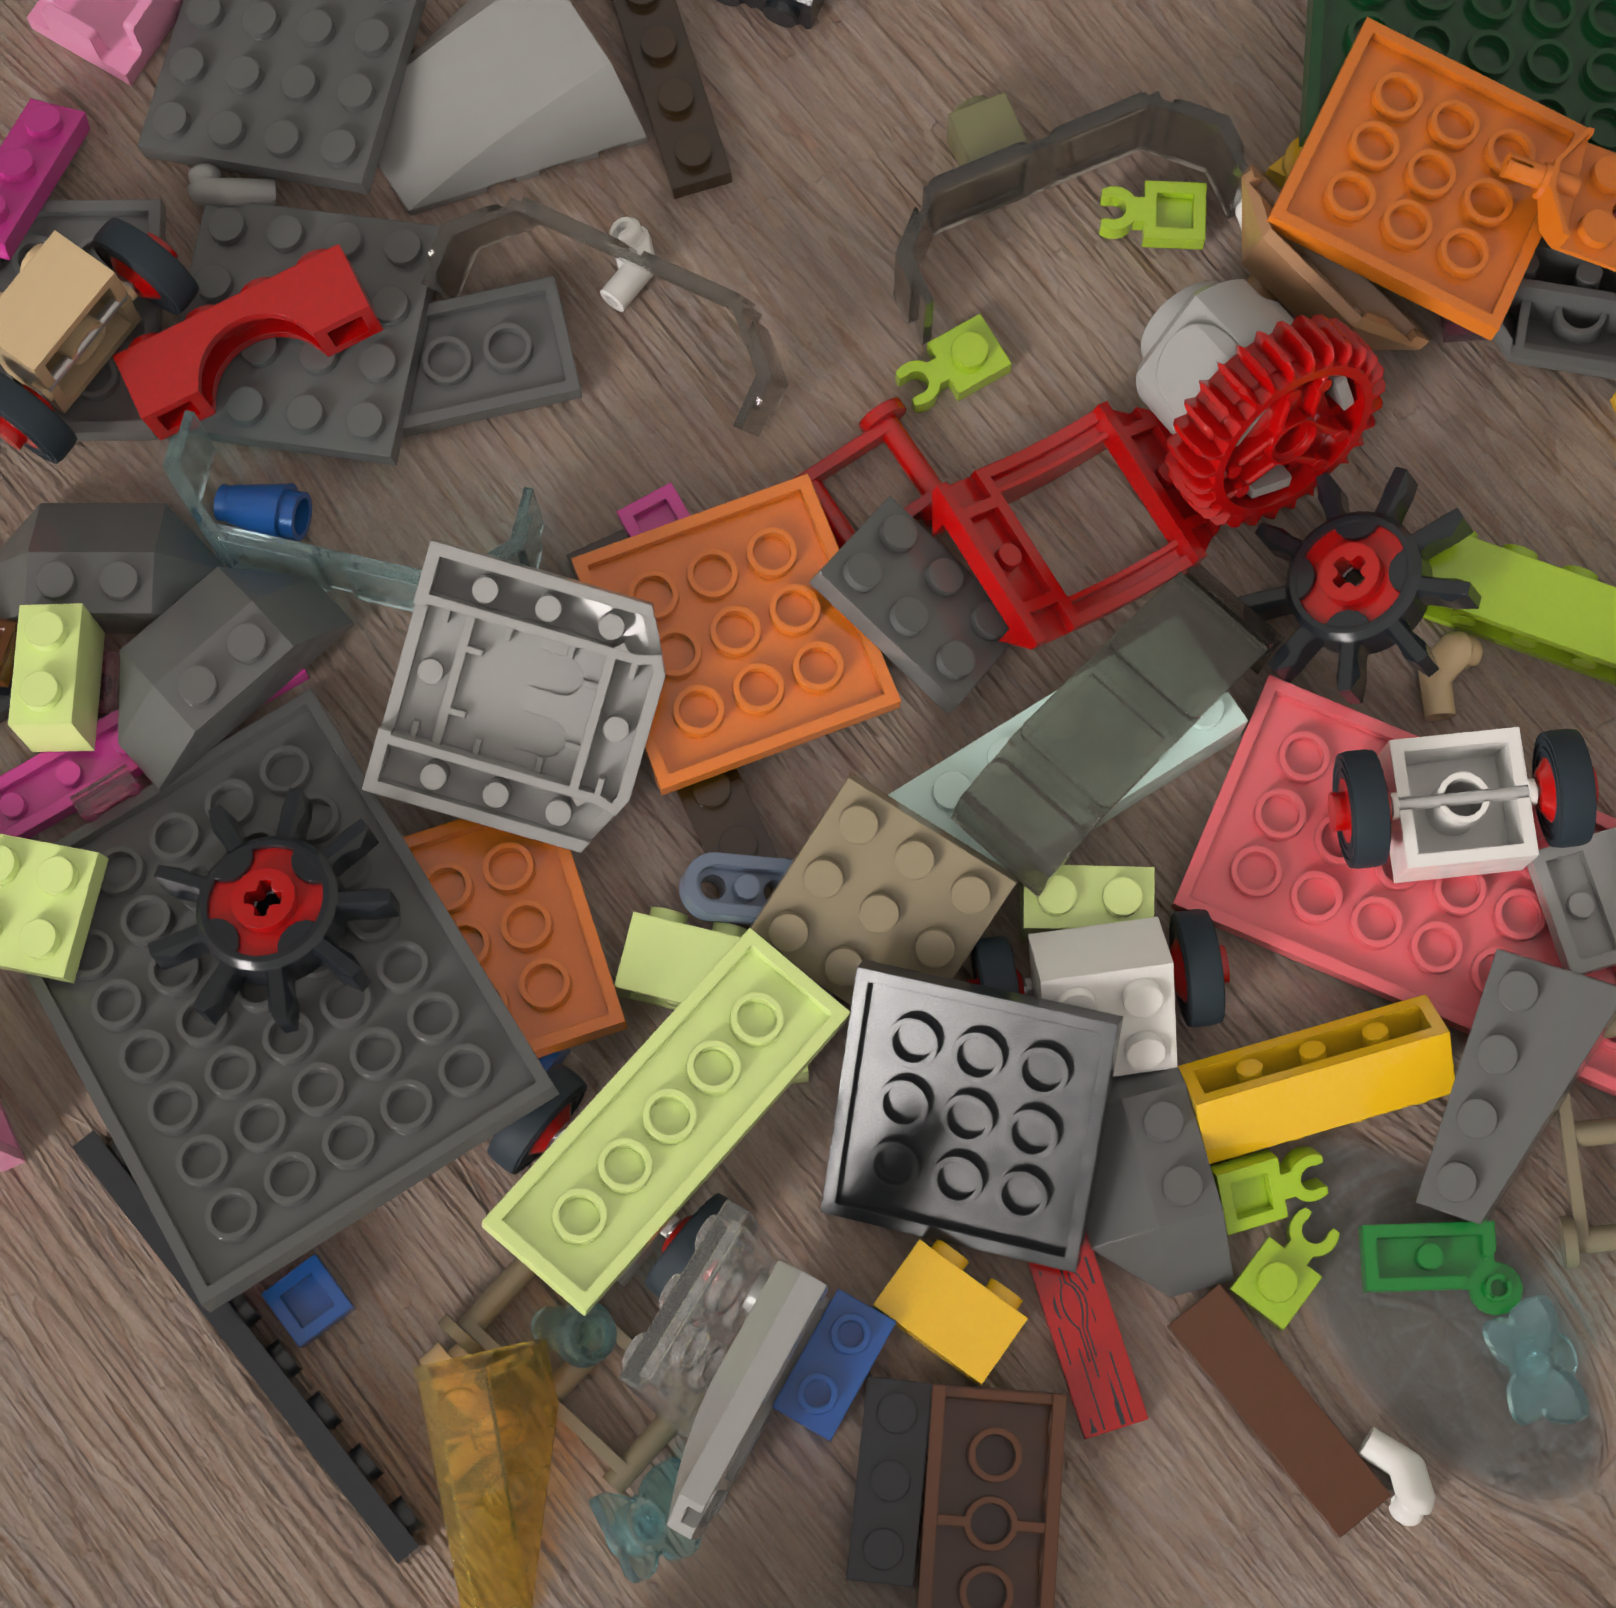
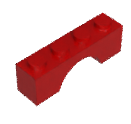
M337 244L329 249H316L308 252L298 260L295 266L272 277H260L250 281L241 289L240 293L216 305H203L187 314L184 321L160 333L152 332L137 337L129 344L127 349L113 355V358L141 419L161 441L216 414L217 389L225 369L241 351L252 344L270 338H294L311 344L324 355L330 357L384 329L355 269L340 244Z

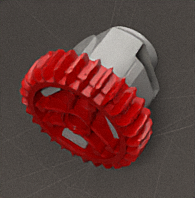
M1245 279L1221 282L1203 281L1182 289L1169 298L1156 311L1147 324L1141 339L1140 348L1143 360L1138 366L1136 388L1141 400L1172 434L1168 437L1166 443L1170 450L1165 458V462L1169 467L1168 476L1189 505L1197 513L1199 512L1204 519H1210L1216 526L1227 524L1231 528H1236L1243 522L1253 526L1258 523L1262 515L1268 519H1275L1280 508L1295 509L1297 499L1305 494L1314 496V488L1317 486L1316 477L1326 472L1331 474L1340 464H1349L1348 454L1353 447L1364 445L1362 433L1364 430L1375 426L1376 421L1373 413L1381 409L1383 405L1380 395L1385 392L1386 383L1383 380L1384 368L1378 362V357L1372 352V348L1356 331L1353 332L1336 317L1326 318L1322 314L1313 315L1311 319L1304 315L1296 316L1293 319L1278 302L1263 298Z

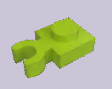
M1145 180L1143 197H1134L1129 190L1119 186L1103 188L1100 206L1118 207L1123 212V216L1118 219H1101L1099 235L1107 239H1119L1126 236L1131 230L1142 231V247L1203 250L1206 237L1207 183Z
M978 314L928 342L926 352L930 356L931 361L913 360L903 364L896 371L895 382L899 387L911 380H920L926 384L927 390L912 399L911 406L915 413H922L931 409L936 404L940 392L949 387L956 400L960 401L1010 373L1012 363L982 315Z
M1301 1146L1288 1152L1282 1162L1279 1163L1278 1157L1270 1150L1265 1149L1210 1166L1224 1212L1227 1235L1287 1218L1286 1199L1297 1197L1305 1202H1313L1325 1197L1328 1194V1187L1318 1178H1311L1301 1182L1302 1173L1306 1168L1323 1163L1322 1155L1310 1146Z
M1308 1208L1298 1211L1289 1220L1286 1228L1287 1243L1285 1246L1282 1247L1271 1237H1267L1227 1290L1279 1331L1286 1328L1322 1279L1321 1275L1307 1266L1312 1258H1318L1329 1253L1336 1246L1340 1233L1333 1228L1326 1233L1320 1243L1313 1244L1308 1242L1302 1234L1303 1224L1312 1213Z

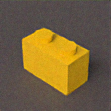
M919 1239L876 1299L872 1308L896 1321L898 1328L973 1383L980 1386L1028 1320L1026 1316L1017 1310L1023 1300L993 1278H990L988 1283L983 1286L963 1271L969 1261L943 1241L936 1240L932 1247Z

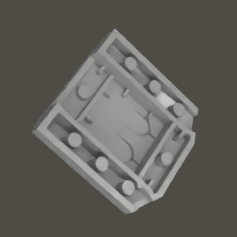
M433 538L430 540L413 601L415 604L384 719L382 725L378 728L362 790L581 853L612 817L616 816L630 801L666 676V669L653 602Z
M778 1260L771 1275L762 1271L757 1277L742 1306L746 1309L745 1312L748 1313V1316L712 1379L693 1423L673 1491L667 1521L668 1527L691 1540L700 1539L714 1514L716 1515L774 1412L772 1405L831 1302V1299L825 1296L828 1292L827 1284Z

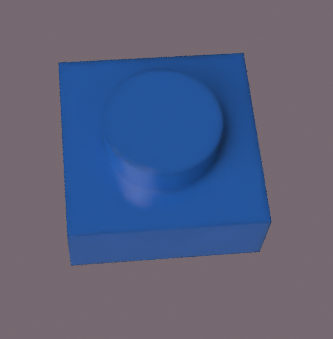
M316 1254L312 1255L261 1294L299 1348H305L356 1309L327 1266Z

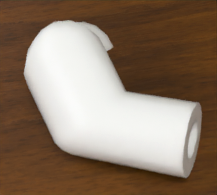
M622 217L616 220L610 228L609 237L613 243L618 270L600 290V295L605 302L620 312H623L654 276L657 269L651 236L648 230L641 226L639 221L633 217Z
M1372 1427L1362 1441L1357 1454L1362 1459L1390 1475L1395 1492L1389 1505L1392 1517L1405 1526H1416L1422 1521L1424 1515L1431 1514L1436 1500L1425 1461L1413 1450L1377 1428Z

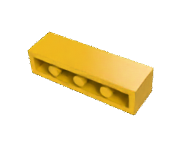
M1426 994L1178 1066L1187 1086L1209 1164L1226 1159H1234L1250 1152L1288 1141L1299 1140L1305 1136L1346 1124L1361 1122L1370 1117L1449 1095L1455 1081L1450 1031Z

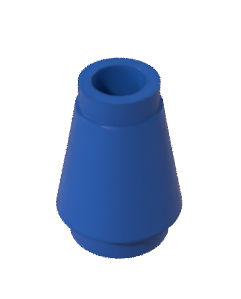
M293 483L222 484L216 492L213 511L218 521L227 522L235 527L285 545L290 540L301 541L306 536L312 517V500L308 492L299 491Z

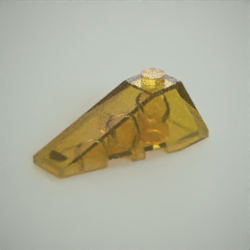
M545 1338L413 1367L460 1608H532L559 1406Z

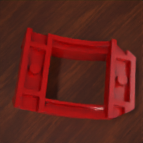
M1108 401L1098 404L1090 413L1041 441L975 470L970 477L950 485L944 482L933 489L932 536L944 531H948L1009 628L999 641L1033 650L1121 609L1187 571L1207 556L1206 550L1210 541L1218 533L1221 525L1216 526L1210 519H1204L1199 512L1197 513L1174 486V482L1168 476L1169 467L1165 462L1166 454L1170 452L1166 443L1168 437L1172 434L1151 410L1135 407L1131 413L1113 410ZM1108 449L1169 544L1122 571L1067 597L1008 504L1045 486Z

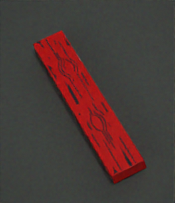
M1085 1233L1081 1262L1076 1273L1026 1261L1083 1439L1085 1440L1148 1420L1149 1418L1094 1251L1090 1248L1087 1234Z

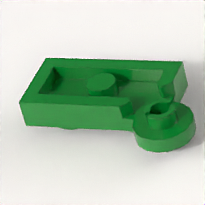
M1485 1221L1480 1225L1474 1222L1377 1224L1361 1225L1358 1227L1363 1293L1468 1290L1470 1300L1477 1309L1485 1314L1495 1316L1509 1313L1517 1307L1522 1298L1523 1285L1520 1276L1507 1264L1495 1262L1494 1252L1497 1248L1494 1221Z

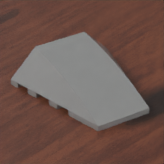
M468 0L410 55L378 167L409 215L412 216L488 192V186L513 178L518 183L540 176L539 170L571 160L576 165L598 158V152L623 144L630 148L646 143L648 139L612 63L570 0Z

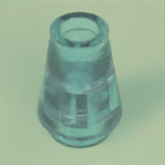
M570 1303L546 1306L536 1312L531 1323L532 1335L539 1344L544 1345L567 1363L578 1368H588L598 1364L609 1356L616 1344L617 1329L615 1322L607 1309L599 1303L586 1316H583Z

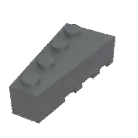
M1496 950L1416 1203L1479 1225L1490 1219L1533 1151L1537 1141L1558 1112L1570 1089L1604 1039L1603 1037L1615 1020V984L1508 950Z

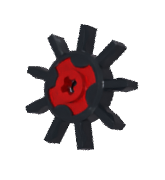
M1395 467L1374 512H1350L1347 495L1331 475L1326 472L1316 477L1318 500L1324 509L1326 522L1316 527L1304 540L1292 536L1283 528L1262 522L1255 531V534L1276 557L1290 561L1286 585L1237 597L1238 609L1251 623L1293 614L1301 624L1267 663L1282 680L1290 683L1322 647H1325L1328 650L1339 653L1336 674L1338 692L1349 704H1362L1367 684V658L1370 654L1381 652L1396 644L1407 662L1426 676L1430 677L1439 670L1431 648L1413 632L1429 605L1452 609H1479L1482 597L1471 582L1458 578L1433 577L1429 561L1434 556L1474 533L1471 526L1460 510L1455 508L1411 534L1402 525V522L1414 500L1418 483L1407 469Z
M289 788L281 810L276 836L261 837L247 842L241 825L219 804L208 810L213 833L224 845L227 854L212 867L207 876L198 875L179 867L158 865L153 877L167 893L177 899L197 902V924L147 944L149 952L163 970L181 965L210 952L218 959L219 964L201 989L193 1004L196 1011L206 1021L216 1026L246 981L258 985H268L269 1010L274 1021L285 1034L298 1031L300 1006L296 996V980L311 974L323 965L331 970L342 983L361 992H364L371 984V980L356 957L338 946L343 938L348 921L380 920L400 916V903L390 889L367 888L345 890L339 878L347 869L367 855L379 843L369 826L362 819H359L326 847L318 851L305 842L312 821L313 805L302 789Z

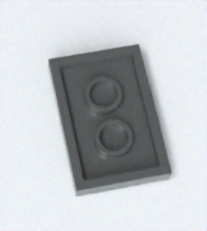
M555 276L429 303L427 312L428 323L408 412L406 409L402 427L404 431L403 437L583 398Z
M891 496L876 509L809 581L819 593L947 714L962 702L1011 645L999 641L1009 628L979 580Z

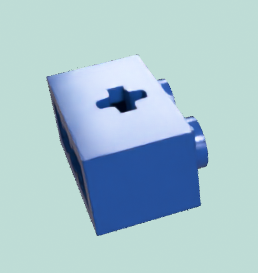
M837 1289L772 1408L831 1442L894 1329L896 1321L844 1291Z

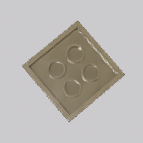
M850 772L750 928L815 983L847 1003L852 1004L856 971L858 965L863 960L953 979L1016 885L1017 876Z

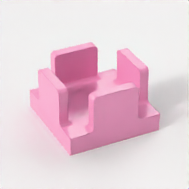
M39 0L27 16V20L35 31L132 86L175 25L183 0Z

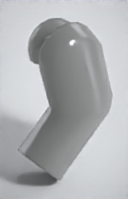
M210 163L197 164L188 173L190 184L187 187L189 197L198 206L205 207L206 203L236 208L250 203L276 204V186L273 178H221L220 169Z

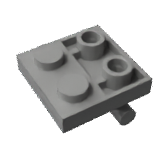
M1616 827L1594 833L1591 841L1585 845L1567 848L1549 846L1539 849V856L1527 868L1562 968L1585 975L1616 966Z

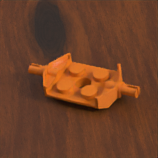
M1588 127L1552 163L1546 161L1543 164L1509 151L1503 160L1499 176L1533 188L1531 198L1537 200L1539 232L1551 249L1616 272V219L1613 216V210H1616V153L1588 143L1595 129Z

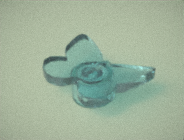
M1538 1294L1526 1298L1511 1309L1509 1318L1498 1317L1484 1322L1482 1333L1486 1345L1497 1361L1509 1367V1372L1512 1375L1507 1385L1506 1396L1508 1408L1514 1421L1520 1426L1528 1425L1538 1421L1544 1415L1545 1419L1551 1423L1574 1424L1588 1417L1590 1412L1588 1398L1583 1387L1574 1377L1578 1366L1576 1351L1570 1340L1559 1332V1320L1556 1309L1547 1296Z
M672 1457L655 1465L642 1480L638 1494H634L631 1498L617 1493L603 1492L591 1497L589 1500L591 1509L604 1533L609 1549L619 1559L620 1567L625 1577L631 1583H640L648 1580L657 1570L659 1556L662 1555L670 1561H677L692 1556L700 1548L702 1536L700 1539L691 1540L667 1526L673 1491L681 1459L677 1457Z

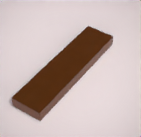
M1220 1284L1216 1285L1167 1325L1168 1329L1337 1538L1344 1536L1391 1496Z

